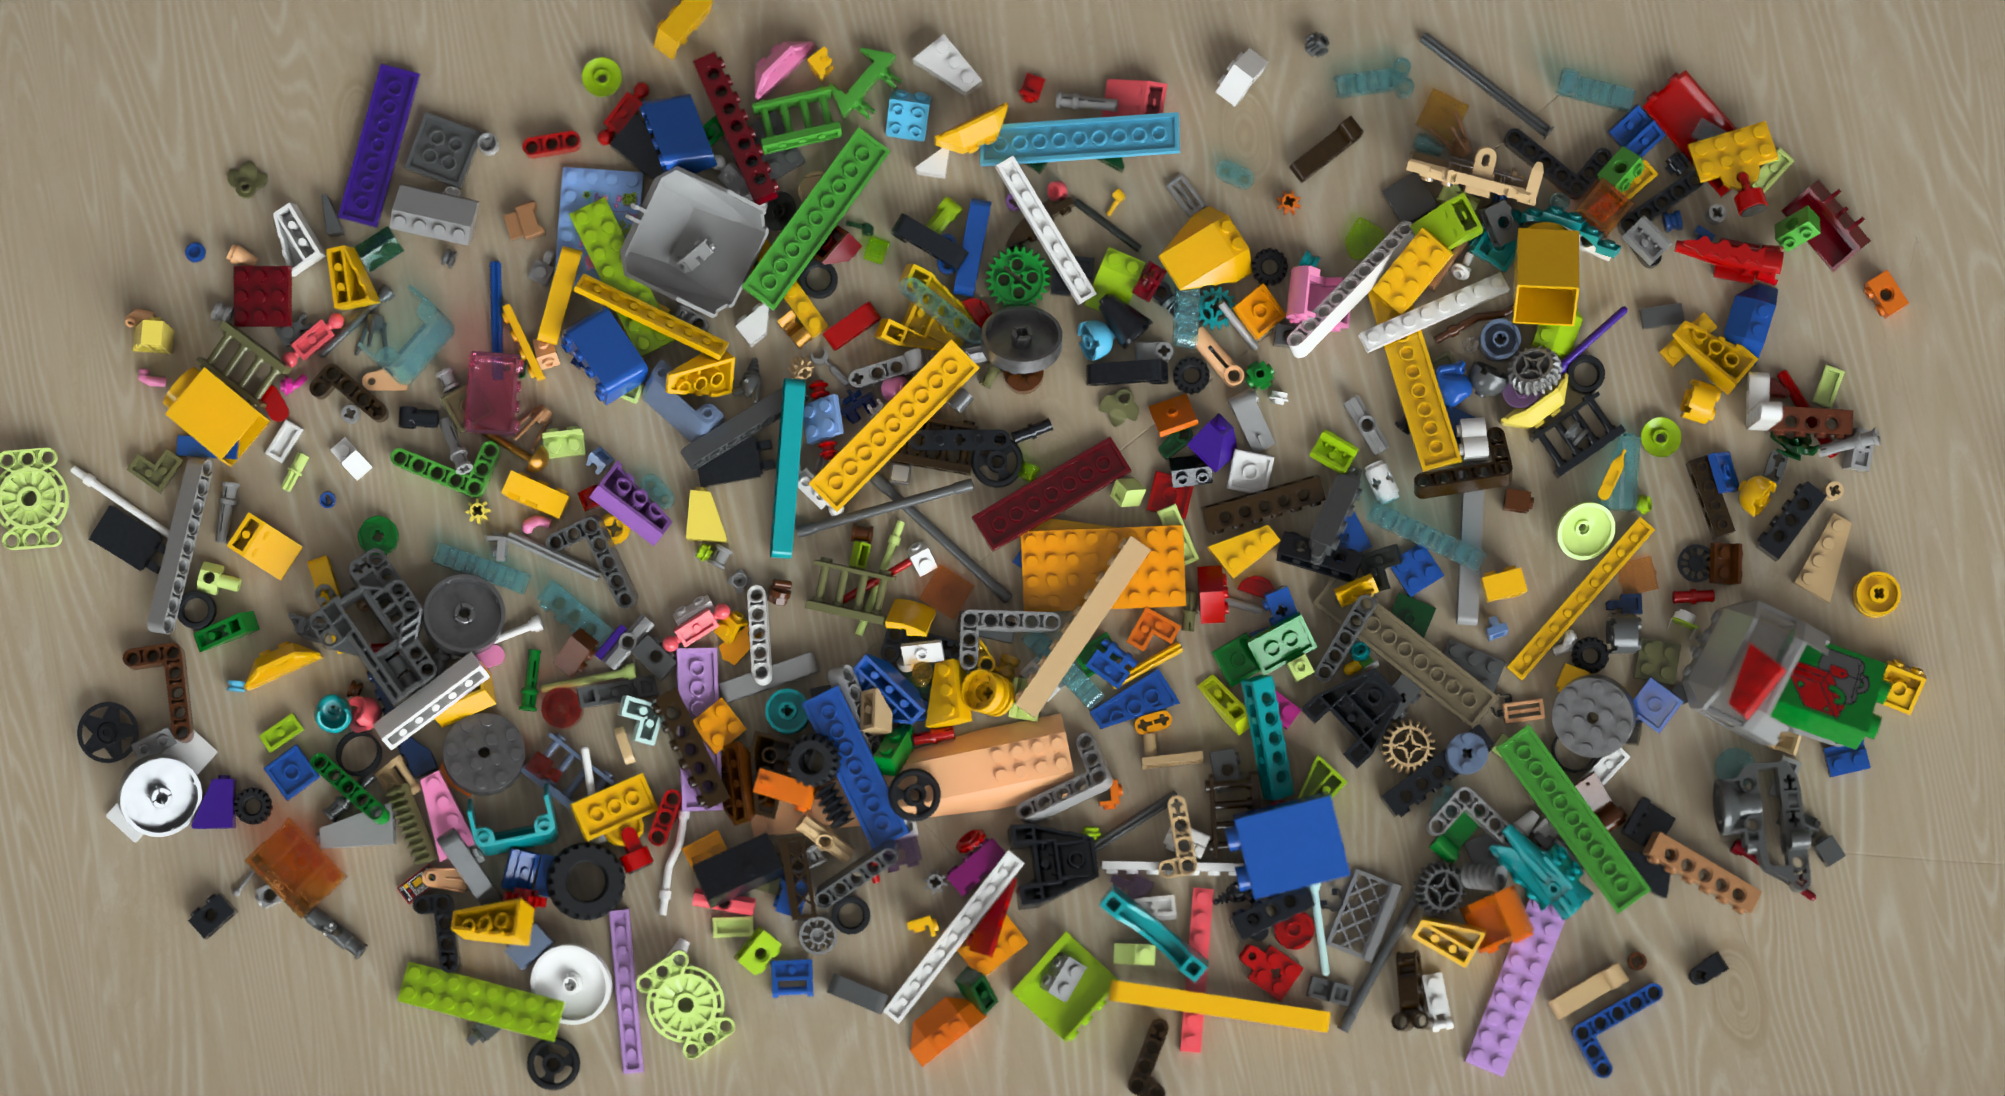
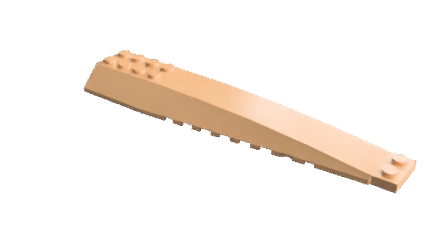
M1061 713L1040 717L1038 722L1025 720L981 729L955 737V739L937 742V744L913 749L900 771L913 768L922 769L930 773L938 782L941 790L940 804L935 813L930 817L1017 806L1021 802L1075 777ZM883 775L889 788L895 776ZM834 776L827 783L817 786L816 794L822 788L835 782L836 784L832 789L840 790L836 797L843 796L844 798L840 804L847 803L844 811L851 810L848 818L855 819L839 828L861 826L837 776ZM917 776L904 778L898 784V787L905 790L907 787L916 784ZM926 785L924 787L926 799L923 802L926 806L930 807L933 801V790L931 785ZM911 790L910 797L913 800H918L919 793L916 790ZM814 798L811 811L806 810V813L823 826L830 827L833 821H827L826 818L829 814L822 813L825 807L818 806L822 799L815 800ZM903 799L897 801L902 810L909 814H916L915 806L907 805ZM779 801L775 819L755 814L751 821L754 838L766 832L768 836L801 833L795 827L799 819L806 813L795 811V806Z

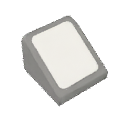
M892 463L889 483L909 486L912 465Z

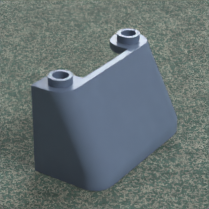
M661 359L652 370L642 390V397L649 406L692 443L718 427L725 420V417L712 404H703L695 411L677 394L665 392L666 376L672 369Z

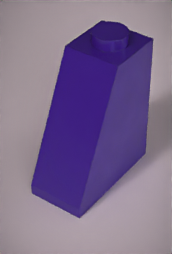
M218 775V779H212L194 818L192 829H236V811L233 807L235 806L234 800L236 799V780L230 779V775Z

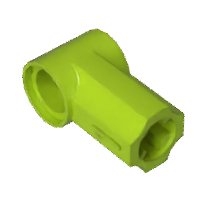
M946 196L939 204L936 213L925 226L941 235L946 227L960 215L963 207L949 196Z

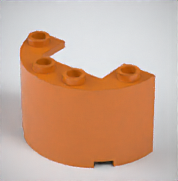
M1514 885L1459 909L1467 925L1486 928V934L1477 947L1480 954L1487 951L1489 955L1500 950L1498 946L1503 943L1513 941L1516 944L1534 935L1532 931L1535 929Z

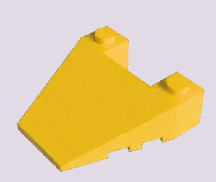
M914 263L906 264L899 283L915 290V294L901 324L889 318H882L874 337L893 346L939 351L950 339L962 347L973 320L961 302L935 278L936 276L932 272Z

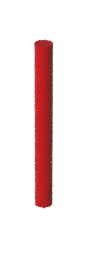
M908 557L887 571H891V575L894 576L913 564ZM872 578L867 581L865 592L878 585L880 579ZM857 588L844 595V604L856 598Z

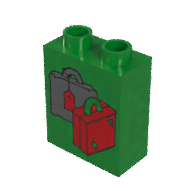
M1794 630L1782 648L1778 661L1779 664L1793 639ZM1830 643L1826 644V648L1829 649L1828 655L1806 644L1770 717L1785 725L1856 750L1865 737L1874 739L1878 733L1882 716L1873 712L1876 703L1884 704L1891 687V682L1883 679L1886 663Z

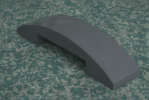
M654 675L576 688L580 708L620 703L623 695L638 699L658 695Z

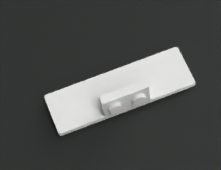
M187 728L179 734V737L187 735ZM194 730V737L190 742L181 743L175 739L177 744L167 748L162 754H169L182 759L197 776L216 756L218 751ZM159 791V794L156 796V799L161 798L164 795V793H161ZM118 803L106 815L133 842H138L144 835L135 830L126 821Z

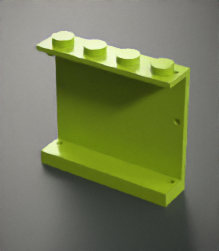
M1065 932L1011 993L1065 1042L1068 1039L1072 1042L1079 1034L1077 1029L1082 1024L1086 1026L1093 1019L1091 1016L1092 1012L1095 1009L1100 1011L1107 1003L1104 999L1109 995L1111 980H1120L1083 948L1068 932ZM1059 952L1087 967L1067 1002L1060 1000L1039 987L1043 976L1047 974L1053 959Z

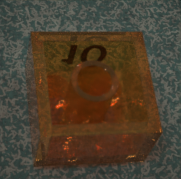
M1602 178L1575 212L1587 218V223L1590 226H1595L1599 231L1604 232L1603 236L1606 238L1634 203L1607 180Z

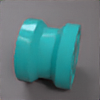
M1307 250L1298 266H1312L1316 268L1321 257L1313 256Z

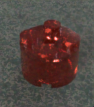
M555 688L545 695L542 701L541 713L548 724L557 729L565 730L576 726L581 721L584 715V708L579 706L577 693L568 688ZM560 704L567 705L565 713L558 712Z

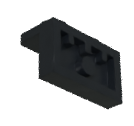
M1198 455L1169 458L1173 488L1213 483L1212 469Z

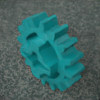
M1212 286L1209 293L1204 289V296H1197L1200 302L1194 303V306L1198 308L1194 311V314L1200 315L1197 321L1203 320V327L1210 325L1211 331L1214 326H1217L1219 331L1221 330V325H1224L1226 328L1229 327L1227 317L1217 321V318L1220 316H1225L1221 310L1217 311L1215 317L1213 316L1214 312L1210 307H1214L1217 300L1219 303L1224 298L1232 312L1237 315L1232 309L1237 304L1235 302L1232 303L1235 296L1229 297V290H1226L1224 293L1221 292V287L1215 291ZM1215 296L1212 301L1204 302L1207 298ZM1203 311L1209 314L1210 320L1205 317Z

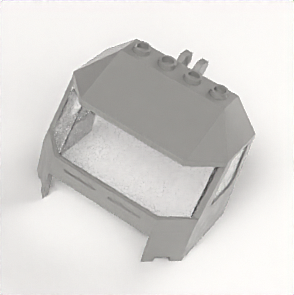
M1745 600L1719 608L1718 611L1716 610L1712 614L1710 627L1705 629L1702 636L1697 635L1696 640L1701 643L1700 646H1692L1690 649L1693 659L1690 665L1688 664L1683 671L1682 683L1691 709L1754 744L1775 746L1780 740V737H1778L1782 731L1787 733L1790 727L1770 717V714L1806 644L1828 655L1829 649L1826 648V644L1830 643L1831 637L1811 625L1759 600ZM1751 643L1783 666L1786 673L1750 719L1747 720L1729 706L1728 701L1748 646Z

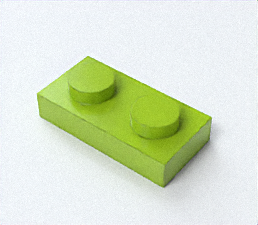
M291 713L259 735L268 751L272 753L305 729L294 713Z

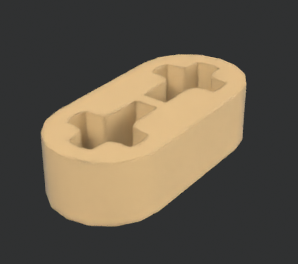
M624 726L615 728L614 733L625 764L629 765L636 762Z

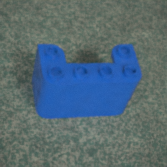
M606 306L601 307L563 330L562 348L566 353L570 352L573 354L578 362L583 363L587 376L590 379L593 378L596 382L594 393L600 402L603 401L605 405H608L647 381L648 367Z

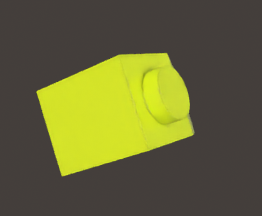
M1214 674L1197 686L1225 723L1238 736L1250 728L1246 707Z

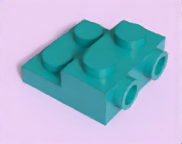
M1498 220V225L1502 227L1504 223ZM1481 221L1483 234L1469 241L1471 247L1468 251L1484 262H1489L1500 271L1506 272L1515 258L1517 238L1501 247H1493Z

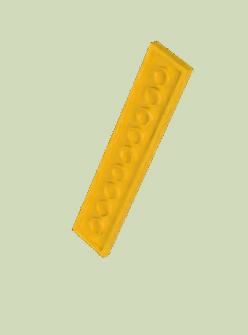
M1372 289L1369 291L1367 296L1376 325L1400 316ZM1412 305L1407 312L1414 310V305ZM1422 330L1383 346L1422 472L1462 462Z
M950 339L808 484L838 512L980 367Z

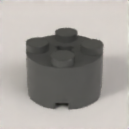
M1609 613L1607 617H1610L1611 620L1606 621V643L1611 644V649H1608L1609 653L1633 654L1637 650H1641L1642 641L1639 638V630L1642 627L1641 618H1637L1635 613Z

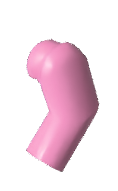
M149 369L139 370V381L149 386H166V377L149 376Z
M533 515L523 521L522 531L530 534L533 528L537 526L550 528L552 519Z

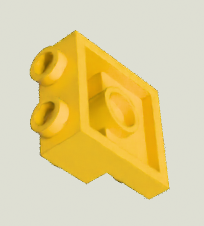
M1893 659V661L1887 660L1883 679L1890 681L1891 687L1883 705L1911 715L1927 680L1926 675L1918 667L1913 666L1912 669L1905 667V663L1898 659Z

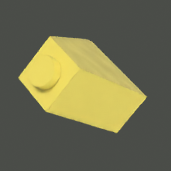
M695 487V490H690L686 539L690 541L728 544V538L712 493L704 487Z

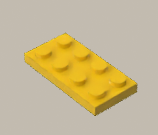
M1422 227L1372 290L1402 315L1408 311L1454 253L1425 227Z

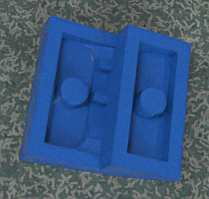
M1635 105L1607 131L1620 147H1626L1641 158L1666 136L1657 123L1651 120L1639 105Z

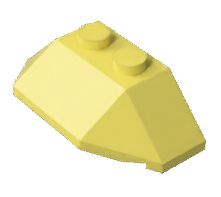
M1568 374L1562 375L1561 379L1557 380V385H1552V391L1545 390V395L1542 393L1534 404L1525 408H1516L1503 417L1499 423L1504 426L1530 430L1532 427L1537 429L1545 424L1544 419L1549 415L1552 418L1562 411L1561 407L1565 403Z

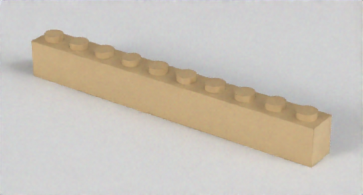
M1132 536L1129 539L1124 537L1118 546L1121 549L1118 555L1115 556L1113 554L1107 562L1109 566L1105 573L1101 571L1095 581L1098 584L1094 590L1089 588L1083 597L1086 599L1083 606L1078 604L1072 613L1075 616L1072 622L1069 623L1067 621L1060 631L1063 633L1059 640L1054 639L1049 647L1052 650L1047 657L1043 655L1037 664L1040 667L1036 674L1032 672L1027 678L1028 686L1025 690L1020 689L1014 697L1017 700L1015 705L1032 717L1036 718L1150 552L1151 549Z

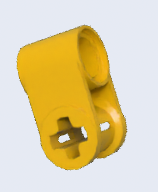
M979 638L978 664L976 667L977 669H982L981 664L983 661L988 660L992 662V668L989 671L995 672V660ZM967 656L970 659V661L974 663V658L972 656Z

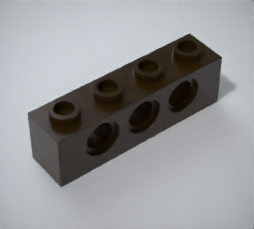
M1705 455L1688 461L1685 465L1712 539L1732 534L1736 530L1724 497L1718 493L1708 456Z

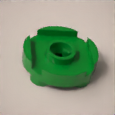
M373 516L366 519L361 528H359L358 542L365 552L377 548L386 556L397 548L399 532L396 525L390 519L383 516ZM376 531H379L380 534H384V537L381 538L380 542H378L377 539H373V536L376 535Z

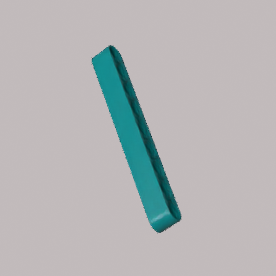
M784 378L770 558L791 559L806 387L805 379Z

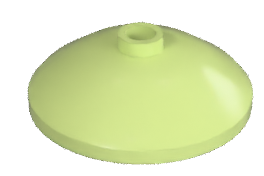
M1582 502L1576 504L1561 517L1556 532L1557 542L1562 551L1573 559L1589 560L1595 558L1610 546L1615 535V521L1610 511L1599 503Z

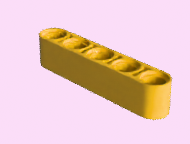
M562 246L537 337L539 341L554 345L558 344L582 256L581 250Z
M328 555L307 561L315 588L319 585L327 584L340 598L341 592ZM321 592L320 598L325 597L328 603L330 601L328 593ZM331 635L333 642H335L336 637Z

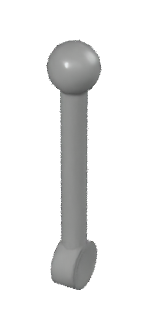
M262 862L257 865L255 864L256 867L253 868L241 885L233 890L235 896L241 894L242 888L255 872L260 869L259 867L263 864Z

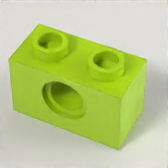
M759 926L736 953L734 958L756 976L766 969L767 962L771 957L777 956L782 944ZM758 948L764 949L761 956H755V951Z

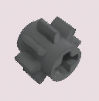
M1311 33L1305 38L1307 41L1305 50L1310 56L1316 55L1318 58L1329 52L1326 48L1329 46V40L1323 33Z

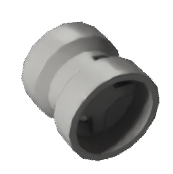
M484 133L478 138V147L484 155L493 156L499 151L500 144L493 134Z

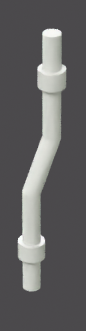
M681 808L678 810L677 816L679 823L676 843L665 864L662 890L659 891L660 906L658 915L661 916L667 915L668 900H671L672 893L670 891L672 870L684 845L687 820L690 818V811L681 812Z

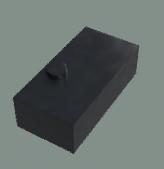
M767 832L692 865L710 909L785 876L783 866Z

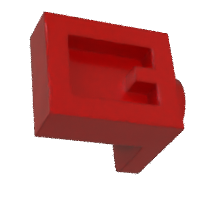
M1027 73L1022 88L1019 91V97H1022L1021 100L1033 104V102L1038 103L1046 79Z

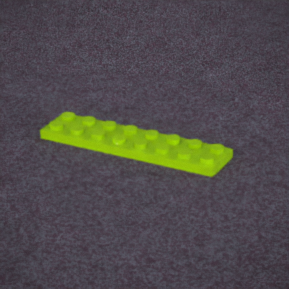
M603 197L570 213L569 216L601 281L660 309L649 287L624 276L620 250L626 238L606 198ZM617 312L630 341L641 357L676 341Z
M409 961L397 999L401 1003L551 1042L555 1041L565 1006L564 1001L456 973H446L440 969Z

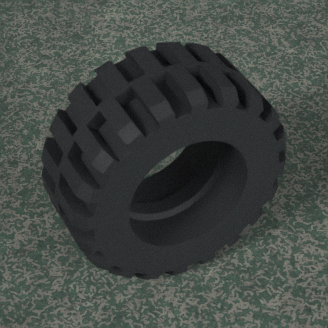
M591 842L570 845L554 857L548 868L546 879L548 895L554 906L570 918L595 920L604 917L617 907L616 905L623 897L622 894L626 886L623 865L616 855L603 845ZM581 862H591L597 865L605 877L603 891L598 897L589 901L575 898L567 887L569 871Z

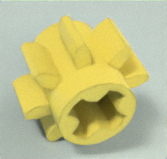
M476 499V503L473 505L468 503L470 510L465 511V513L471 514L469 521L472 522L476 519L477 523L481 525V520H489L487 513H490L491 509L485 508L488 504L486 501L480 504L479 499ZM482 507V515H475V508L480 509Z

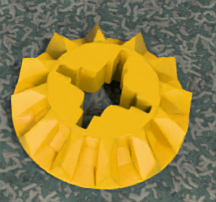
M611 513L602 517L606 527L613 526L616 520L617 527L623 529L616 531L613 537L612 531L607 528L614 544H621L628 538L630 533L628 526Z

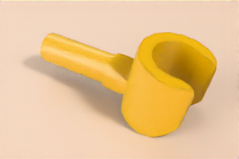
M1117 189L1112 194L1115 201L1106 213L1109 217L1118 204L1125 199V194L1121 189Z

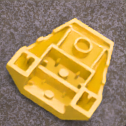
M1211 206L1193 214L1158 256L1179 290L1201 288L1207 285L1216 286L1228 282L1236 283L1252 274L1248 245L1230 217Z

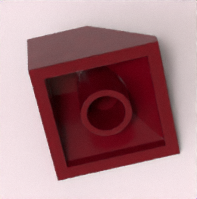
M836 225L813 258L824 265L848 262L857 254L862 246L849 232Z

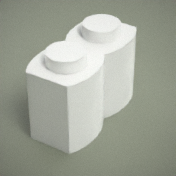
M1485 418L1460 419L1459 425H1456V437H1460L1461 444H1458V449L1463 462L1488 460L1489 446Z

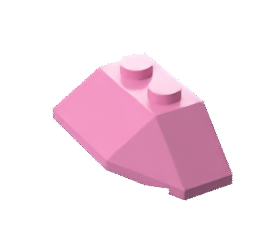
M784 41L781 45L778 43L771 49V55L766 59L762 58L756 64V102L765 99L816 49L813 42Z

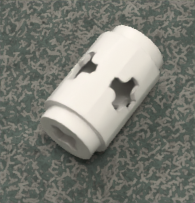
M1383 460L1376 461L1364 468L1368 483L1381 505L1400 497L1394 478L1387 464L1383 463Z

